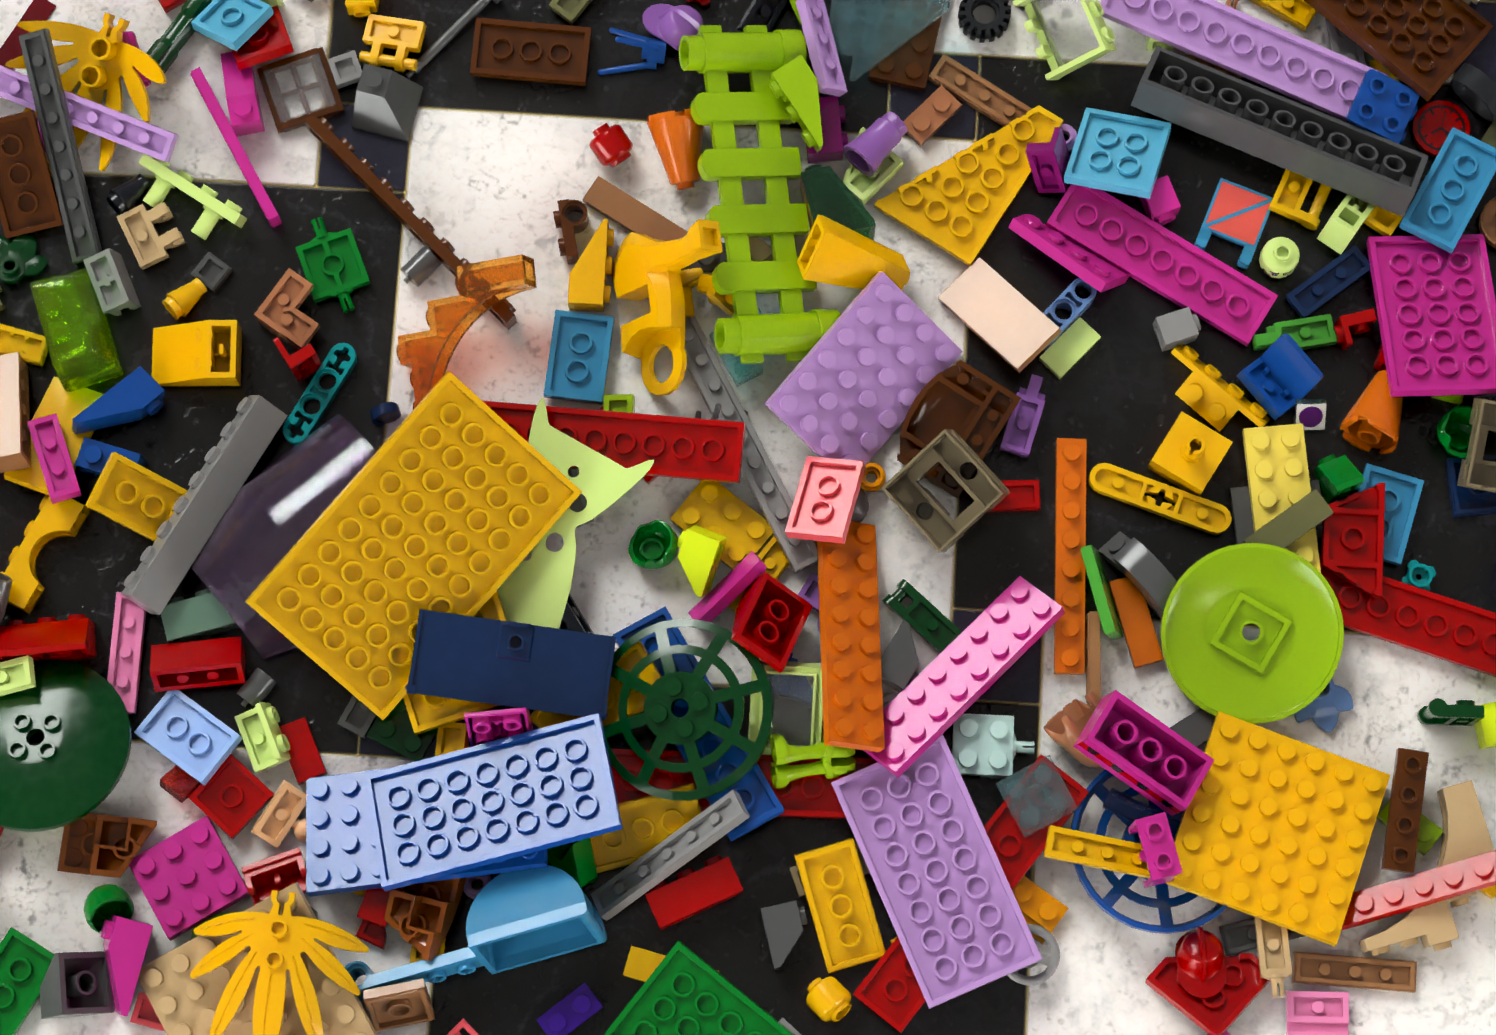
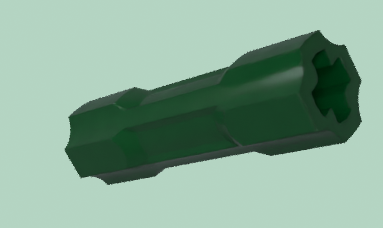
M187 0L182 6L181 12L165 33L147 51V54L158 63L164 74L178 57L179 51L195 32L191 21L212 0Z

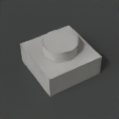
M355 50L327 59L338 89L359 82L362 69Z

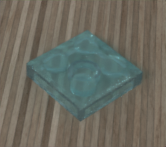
M1050 755L995 783L1024 838L1079 809Z

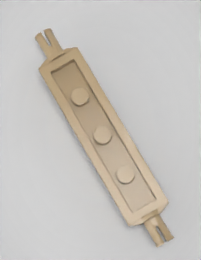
M1254 917L1260 978L1271 980L1272 998H1278V989L1279 998L1285 997L1283 979L1292 976L1288 931L1284 927Z

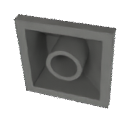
M364 63L356 90L352 128L408 142L424 88L392 70Z
M104 951L54 954L39 988L41 1019L69 1018L114 1012L113 995Z

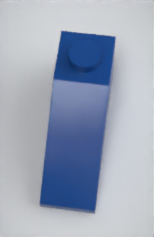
M139 366L74 417L72 431L77 435L139 421L148 414L152 416L162 408L165 390Z

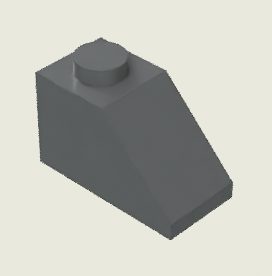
M904 620L881 657L882 682L898 692L903 691L919 675L916 672L919 667V661L910 626Z
M797 900L761 908L774 970H779L803 933L802 925L808 924L804 906L798 907Z

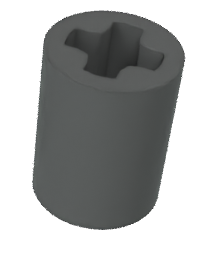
M423 247L401 268V271L406 276L403 281L406 284L411 281L419 287L441 265L440 261L431 251Z
M257 667L237 692L244 699L241 705L246 707L249 703L255 708V704L262 702L277 682Z

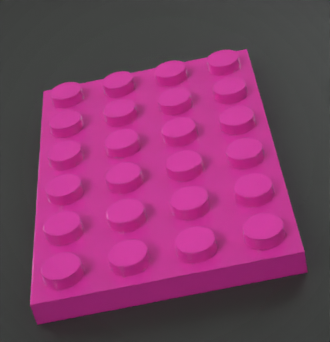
M1484 234L1462 235L1452 254L1417 236L1368 237L1366 245L1390 397L1496 394V299Z

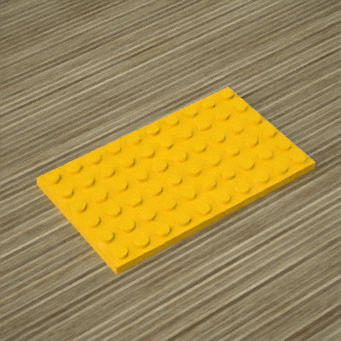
M447 371L245 602L380 719L384 720L407 694L405 687L408 684L419 610L474 617L582 491L458 378Z

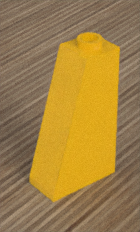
M817 215L797 259L803 280L864 289L878 271H881L902 290L910 279V269L902 254L823 215Z

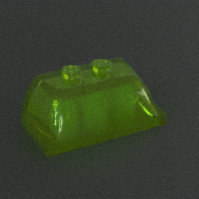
M86 268L65 275L50 276L32 281L30 286L50 357L67 393L124 375L107 315L101 309Z

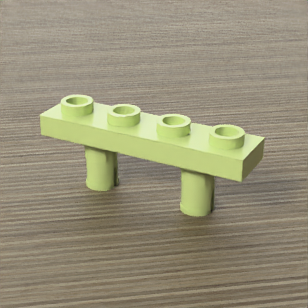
M143 154L138 163L155 173L154 177L157 178L144 197V202L155 207L164 201L171 188L175 189L177 187L203 204L204 211L191 229V232L202 239L207 240L219 219L223 220L225 218L240 228L247 221L248 218L240 214L243 208L229 199L225 204L216 199L219 194L205 184L201 188L197 187L192 183L194 177L179 169L175 173L169 169L170 162H164L146 154Z

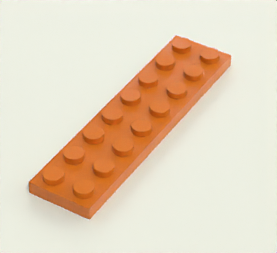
M851 521L845 544L817 541L824 745L881 752L885 749L876 530L875 525Z

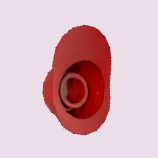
M1198 927L1196 931L1188 932L1180 937L1175 948L1180 985L1187 993L1194 997L1204 999L1214 997L1222 991L1227 977L1225 954L1221 942L1213 933L1203 930L1202 927Z

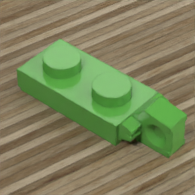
M1331 314L1274 323L1272 326L1265 328L1266 333L1254 335V338L1251 339L1253 350L1268 349L1284 333L1289 334L1302 350L1335 345L1337 338L1333 328Z

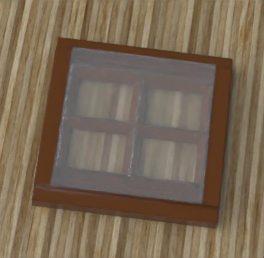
M323 47L314 48L266 64L257 69L278 133L288 132L305 126V120L312 113L320 120L322 117L326 119L345 111Z

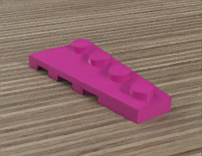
M1024 214L1015 217L1008 227L1100 293L1125 284L1129 278L1128 273L1049 228L1034 215Z

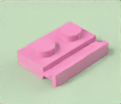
M1285 991L1286 1035H1349V992Z

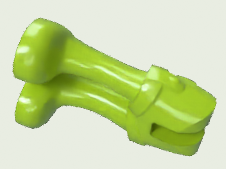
M779 733L770 735V750L774 761L771 762L770 773L774 788H783L789 782L802 777L825 774L827 779H832L856 770V760L850 757L856 753L855 749L824 745V739L822 743L814 745L792 746L786 742L783 735ZM820 759V761L808 764L787 765L790 762L799 760Z

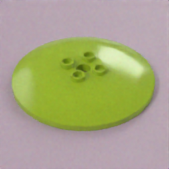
M1251 542L1229 545L1197 560L1183 573L1172 588L1161 620L1163 656L1172 678L1181 691L1193 703L1214 716L1220 711L1252 724L1277 721L1297 713L1308 706L1320 695L1332 679L1343 649L1344 624L1342 612L1337 597L1325 577L1311 563L1298 554L1266 543ZM1253 623L1259 627V635L1256 639L1247 640L1243 637L1242 630L1247 624Z

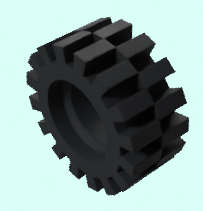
M1009 0L961 1L958 11V24L960 28L963 27L964 35L970 34V39L975 41V38H979V43H984L985 39L993 42L996 36L999 39L1003 35V31L1006 32L1010 21L1011 5L1008 6ZM980 5H988L993 8L996 17L988 24L979 23L973 15L975 8Z

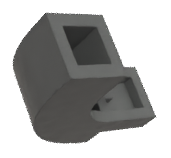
M1119 531L1098 551L1103 559L1123 573L1137 587L1148 602L1153 613L1162 620L1165 604L1177 581L1142 543L1134 537L1130 539Z

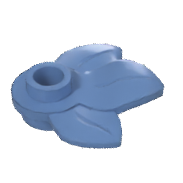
M1331 679L1324 692L1308 706L1294 713V717L1298 723L1312 718L1313 722L1320 729L1332 732L1338 722L1339 711L1353 709L1351 694L1347 689L1334 685Z

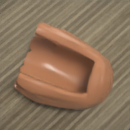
M1090 691L1084 696L1090 705L1074 699L1072 703H1068L1063 707V711L1057 712L1049 719L1043 729L1054 742L1060 745L1076 761L1086 767L1096 769L1102 767L1073 747L1100 702L1096 693Z

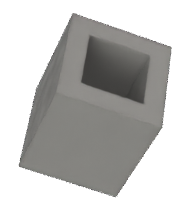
M1189 307L1156 317L1152 324L1162 352L1173 349L1177 345H1185L1196 341L1199 335L1198 331L1201 330L1197 315L1192 314Z

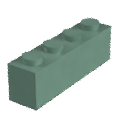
M269 573L253 577L254 581L242 584V581L230 582L224 585L225 589L213 592V589H204L196 592V597L185 600L184 597L171 598L161 612L167 641L169 643L188 642L266 621L245 600Z

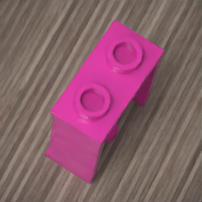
M1166 812L1136 819L1129 826L1128 832L1129 835L1138 832L1143 850L1139 853V859L1142 862H1147L1151 876L1146 881H1143L1144 888L1174 881V877L1183 872Z

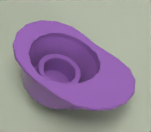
M655 4L648 7L642 15L646 30L677 51H679L682 36L697 35L698 27L703 25L700 13L687 5Z

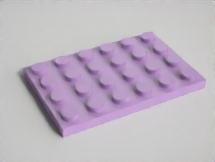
M878 271L764 405L818 457L864 461L866 465L904 421L912 403L926 384L938 373L948 369L963 351L884 272Z

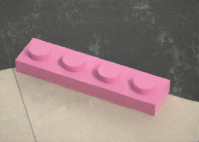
M116 592L107 681L121 697L128 714H136L147 611L123 596L122 592Z

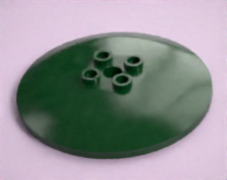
M53 659L33 661L36 687L0 696V827L15 831L39 832L56 829L75 822L98 807L108 797L126 768L131 750L132 733L125 704L114 687L104 677L78 663ZM37 733L44 734V740L39 745H30V739L33 735Z

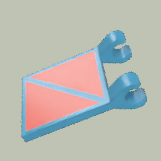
M1220 178L1194 245L1204 251L1212 234L1243 246L1237 266L1242 269H1248L1270 213L1268 208L1273 198Z

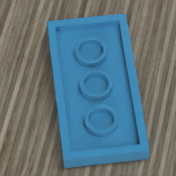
M1452 127L1403 217L1399 228L1452 254L1496 173V148Z

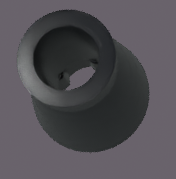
M138 174L133 179L111 189L106 200L112 209L120 215L133 209L151 186L144 176Z

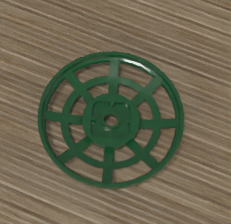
M698 619L662 621L640 630L628 638L614 652L611 676L624 684L618 702L619 721L603 726L611 766L624 780L638 790L654 797L672 801H694L709 798L726 791L742 780L762 756L770 738L774 721V698L771 683L760 659L732 640V632L712 622ZM693 627L710 631L716 634L707 649L692 645L670 646L667 629ZM655 633L658 650L641 659L630 673L616 665L621 656L632 645L644 637ZM727 641L735 645L747 658L758 680L739 684L732 669L723 659L717 656ZM691 654L699 656L701 659L694 671L690 673L676 671L673 655ZM661 658L664 676L657 679L652 685L638 678L639 674L648 665ZM712 664L723 673L730 687L713 691L711 686L703 679ZM631 688L646 696L644 712L628 717L627 703ZM761 692L763 700L762 722L756 741L753 742L739 734L744 717L743 696ZM734 699V716L729 729L716 721L718 703ZM679 700H685L689 706L687 714L682 717H677L673 712V706ZM648 725L653 734L657 736L649 753L637 742L631 729ZM709 732L724 739L713 752L700 758L696 742L703 739ZM623 733L630 748L639 758L645 761L638 777L631 774L618 761L609 746L607 738ZM668 743L684 745L688 762L672 763L663 761L660 757ZM732 745L749 753L744 762L730 775L715 784L709 785L704 768L719 760ZM655 768L681 773L692 771L697 789L691 791H670L656 788L648 783Z

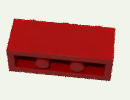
M242 637L151 645L150 675L155 692L245 683L246 654Z
M721 855L715 856L704 862L706 867L698 871H694L693 867L684 870L676 875L678 880L666 884V881L663 880L650 889L649 893L645 894L660 930L744 893L729 857L722 859Z

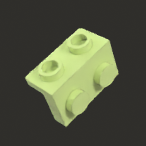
M259 702L255 704V708L234 717L255 773H260L291 759L288 752L291 749L287 737L281 733L278 725L280 722L279 714L270 703Z

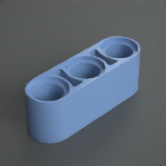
M1081 278L1075 279L1043 312L1060 328L1061 333L1042 351L1047 350L1093 303L1097 290ZM1084 288L1089 292L1090 296L1085 299L1079 298L1075 294V290ZM1057 309H1065L1069 312L1070 317L1068 319H1060L1056 316L1055 311Z

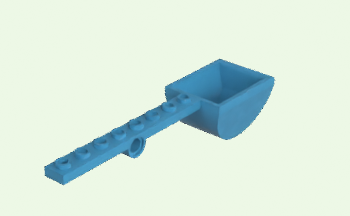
M548 865L546 868L501 873L482 888L474 899L466 920L468 947L435 956L433 961L420 960L378 973H374L367 964L361 961L351 962L345 966V969L351 975L354 982H356L358 977L366 975L364 982L357 986L361 992L358 998L362 1001L364 1000L363 990L424 978L425 982L438 983L444 981L446 976L457 973L460 975L470 974L481 966H485L491 974H496L604 943L607 940V933L598 911L574 878L565 871Z

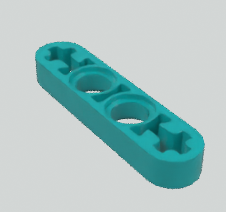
M338 343L334 345L284 423L283 435L291 445L301 446L310 439L356 366L357 354L350 344ZM346 351H348V356L350 360L348 362L345 360L342 361L338 368L343 373L339 375V373L335 369L330 368L329 365L332 364L333 367L336 368L337 364L339 363V359L336 355L338 353L344 354ZM325 375H333L336 378L335 386L331 389H323L320 386L321 378ZM311 399L320 402V410L315 414H308L304 410L305 403ZM299 414H301L306 420L312 421L310 425L306 421H304L303 425L301 426V430L304 434L302 436L296 435L294 438H292L293 434L291 433L290 428H297L302 422V420L299 417H297Z

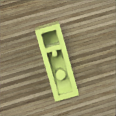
M1347 194L1316 239L1341 255L1375 205Z

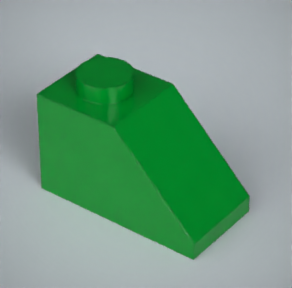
M1335 454L1324 457L1318 461L1319 465L1313 471L1316 480H1319L1320 489L1327 504L1355 493L1365 481L1363 475L1346 455L1336 458Z

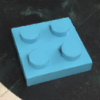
M213 0L191 21V24L195 31L237 51L274 12L271 5L260 0Z

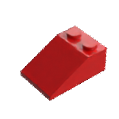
M764 572L746 588L736 610L731 639L781 673L786 666L813 605Z

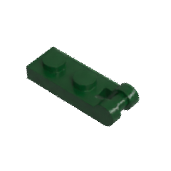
M904 579L896 585L898 589L892 595L888 594L882 600L891 611L896 613L902 620L908 622L909 626L939 654L962 633L957 626ZM906 596L913 601L907 608L901 604Z

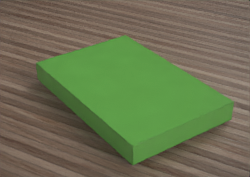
M1092 545L1081 547L1080 551L1103 632L1112 640L1123 638L1100 553Z

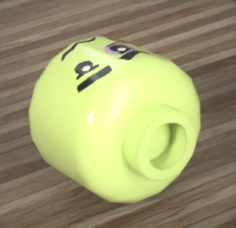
M1272 238L1260 252V267L1265 274L1272 278L1287 277L1299 263V249L1295 242L1289 238Z

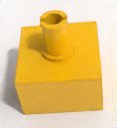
M1181 411L1147 468L1184 491L1200 496L1233 442Z

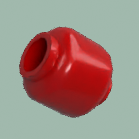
M605 123L592 132L595 138L590 141L589 146L602 165H611L614 168L631 156L629 151L633 148V144L620 125L609 127Z

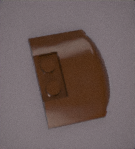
M962 360L955 362V366L938 373L931 379L912 403L900 431V454H897V461L906 465L944 429L956 431L983 460L1008 422L1021 397ZM972 462L967 463L963 468L964 476L967 479H971L977 467ZM941 463L925 477L957 499L964 490Z

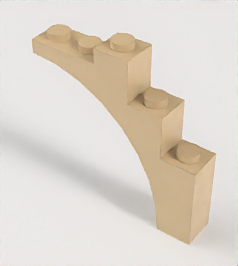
M1472 780L1437 791L1442 814V830L1444 832L1442 833L1441 849L1436 868L1494 851ZM1474 891L1408 911L1399 921L1381 933L1359 941L1362 953L1371 951L1372 956L1390 952L1389 945L1400 943L1401 947L1404 948L1418 944V937H1421L1424 948L1433 946L1434 951L1452 947L1451 941L1459 938L1448 903L1451 902L1452 908L1470 903L1468 897L1476 895L1477 892Z

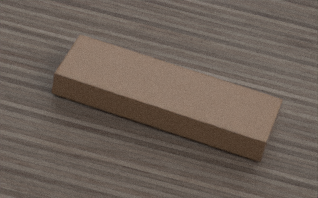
M1089 611L1085 617L1086 694L1094 691L1101 700L1100 618L1098 611Z

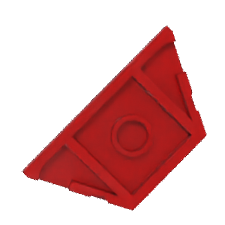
M1382 482L1362 492L1354 493L1345 499L1328 504L1334 513L1322 522L1321 567L1375 598L1382 597L1385 483Z

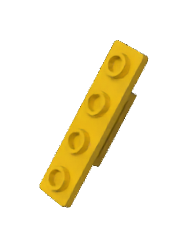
M1177 345L1171 351L1172 355L1193 371L1176 391L1175 395L1219 432L1223 430L1238 410L1258 427H1264L1270 421V418L1266 416L1267 411L1261 405L1248 401L1243 396L1244 392L1233 383L1228 384L1221 378L1222 374L1217 368L1211 364L1205 365L1199 360V354L1188 345Z

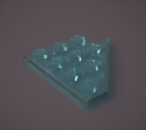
M832 0L829 21L837 53L839 55L853 56L849 81H857L949 11L950 0Z

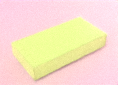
M1079 317L1039 357V361L1060 380L1101 339V336Z

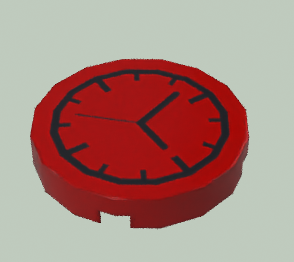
M1437 100L1425 104L1418 110L1412 121L1411 136L1414 144L1422 153L1437 157L1452 127L1470 135V123L1467 115L1459 106L1449 101Z

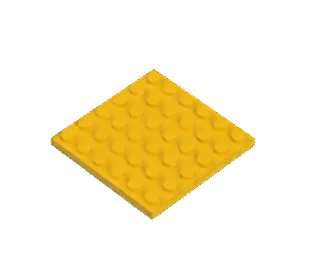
M1219 711L1215 717L1204 749V753L1213 758L1214 762L1187 809L1184 810L1174 839L1183 873L1177 874L1174 877V881L1166 882V884L1335 946L1341 933L1390 775Z

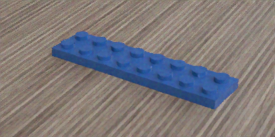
M665 606L613 634L616 637V644L620 647L628 638L640 630L658 622L672 620L673 618ZM678 627L667 629L670 646L688 645ZM655 633L640 640L648 654L658 650ZM673 655L676 671L692 673L698 664L694 655ZM660 658L654 661V664L660 675L664 676ZM705 675L703 679L711 686L713 691H715ZM679 700L673 706V712L677 717L686 715L689 709L688 703L685 700ZM722 702L718 703L716 721L730 729L732 719ZM709 732L703 739L696 742L700 758L713 752L724 739ZM675 745L683 760L687 763L688 758L684 745ZM732 745L719 760L704 768L709 785L715 784L730 775L744 762L749 753ZM757 763L738 783L724 792L706 798L711 806L731 790L740 794L750 817L727 833L730 841L741 837L784 813V808Z

